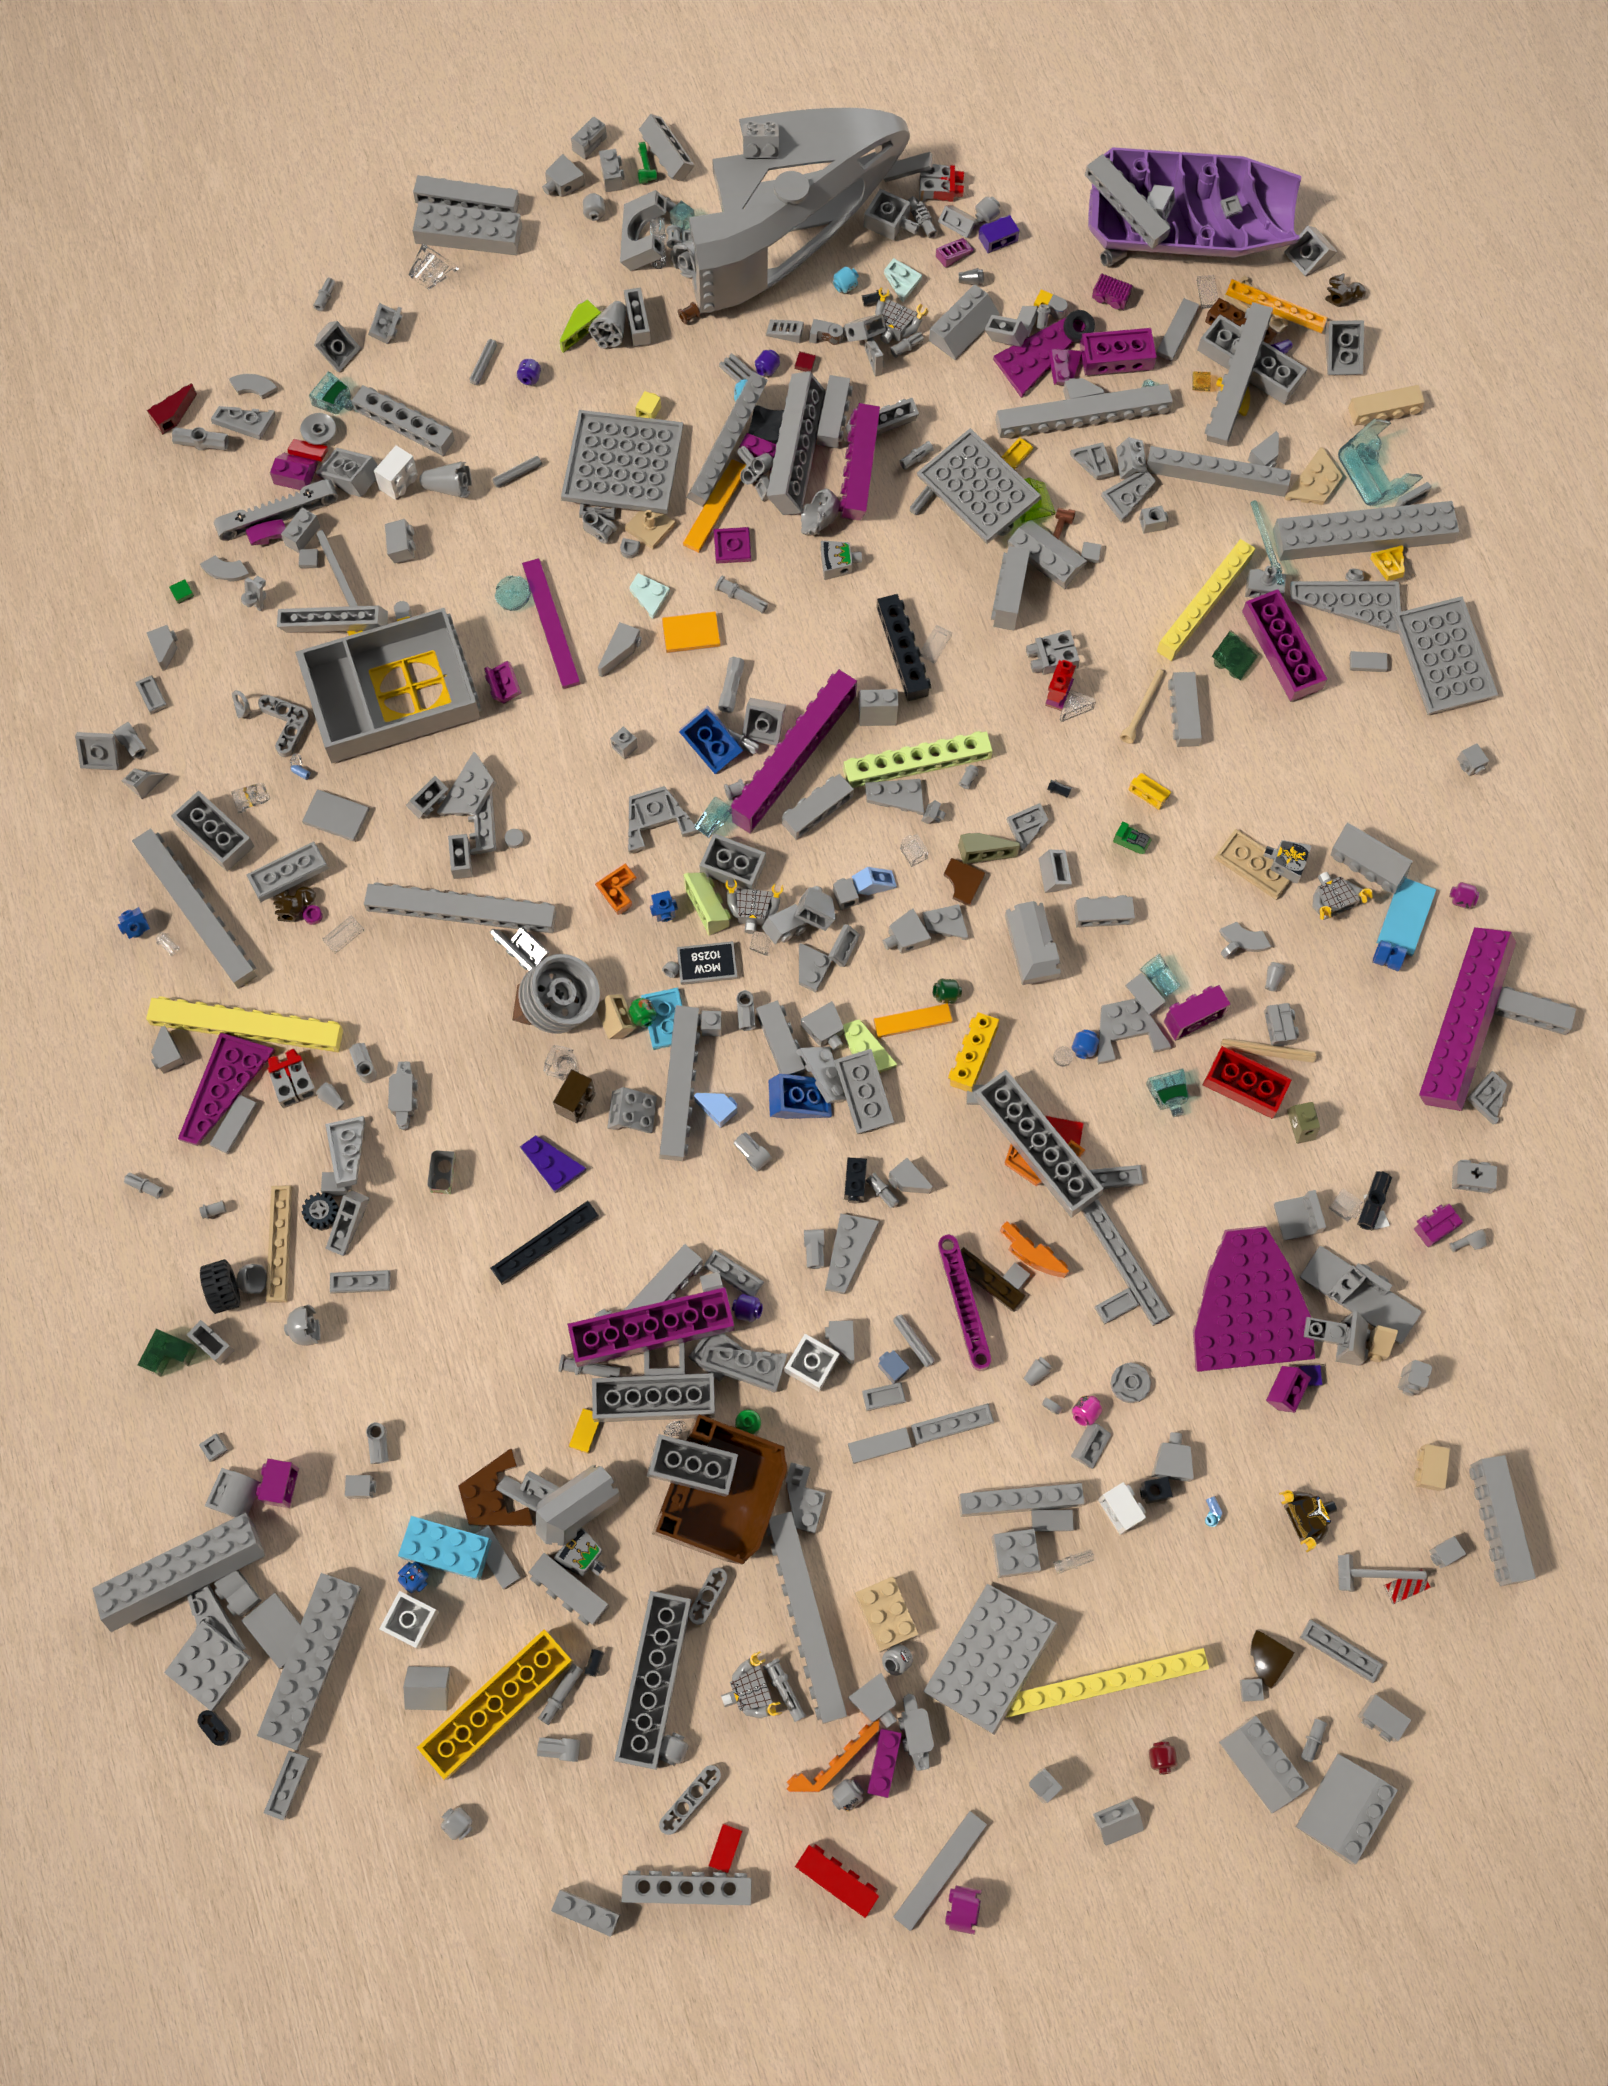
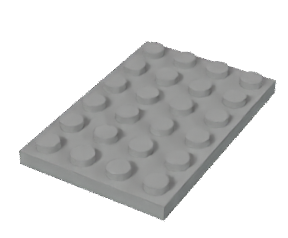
M971 428L917 472V476L986 544L1041 499V495Z
M1463 596L1398 612L1393 615L1427 715L1498 696Z
M987 1584L923 1692L995 1735L1057 1629L1058 1624Z

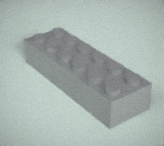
M418 202L412 231L415 244L517 255L522 223L521 216L518 213Z
M1219 315L1201 337L1197 351L1229 370L1230 368H1227L1230 357L1233 358L1235 355L1233 348L1235 342L1240 340L1241 335H1239L1241 327ZM1263 341L1249 383L1285 404L1302 383L1308 368Z
M714 1374L592 1378L594 1422L694 1419L698 1414L708 1418H715Z
M1506 1456L1480 1459L1470 1465L1469 1474L1471 1479L1474 1480L1476 1487L1474 1489L1475 1498L1479 1500L1481 1507L1479 1515L1481 1520H1484L1486 1528L1484 1529V1535L1486 1540L1489 1541L1491 1548L1489 1549V1556L1491 1561H1494L1496 1569L1494 1570L1495 1579L1499 1582L1500 1586L1524 1583L1536 1579Z

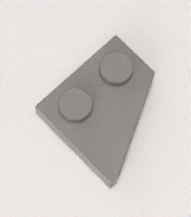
M800 943L799 985L816 993L833 960L827 955Z
M787 1483L796 1529L815 1534L825 1493Z

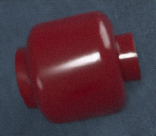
M1157 1742L1149 1749L1151 1768L1159 1771L1160 1775L1171 1774V1769L1176 1768L1178 1765L1175 1747L1170 1745L1169 1742Z

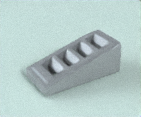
M770 319L766 336L800 343L804 322ZM773 326H777L776 331H772Z

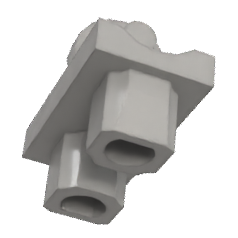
M256 576L253 580L247 577L244 580L245 593L241 596V602L247 607L255 606L257 610L261 611L264 608L263 601L266 599V593L263 590L266 586V580L259 576Z

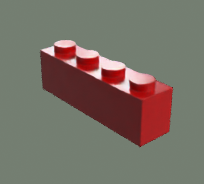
M814 1844L813 1847L808 1845L794 1867L866 1918L879 1898V1895L876 1894L878 1889L869 1882L866 1885L858 1881L860 1878L858 1874L851 1869L847 1873L841 1868L843 1863L833 1856L831 1859L823 1855L825 1850Z

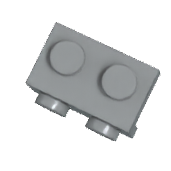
M379 303L368 335L388 344L390 339H394L397 329L395 327L396 324L399 325L402 319L400 314L402 308L398 306L397 310H394Z
M1128 437L1116 448L1120 479L1124 480L1136 471L1142 473L1147 471L1143 441Z

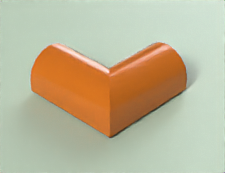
M625 863L595 883V886L616 914L620 915L632 906V901L623 891V888L637 880V877Z

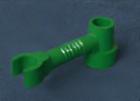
M638 142V152L644 169L638 170L639 183L643 184L647 183V181L657 180L656 170H651L646 143Z

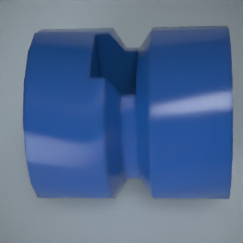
M1380 940L1372 963L1380 966L1386 964L1389 969L1398 972L1403 964L1407 949L1397 945L1392 947L1391 943Z

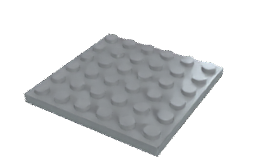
M579 410L561 501L640 511L651 510L652 512L667 514L682 437L683 422Z

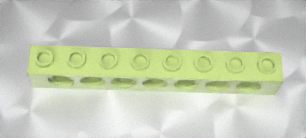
M977 731L967 736L958 735L953 739H939L934 743H921L915 747L906 746L900 750H887L877 755L868 754L858 759L850 758L844 761L843 771L849 785L852 788L865 786V783L889 781L988 760L992 756V747L987 731ZM971 745V746H974L975 748H974V749H969V748H967L966 746ZM950 749H954V750H956L957 752H956V753H951L949 750H950ZM937 753L939 754V756L934 757L931 754ZM920 757L921 760H914L913 758ZM900 760L903 764H897L895 761ZM883 764L886 767L879 768L877 765ZM866 768L868 771L862 772L859 769Z

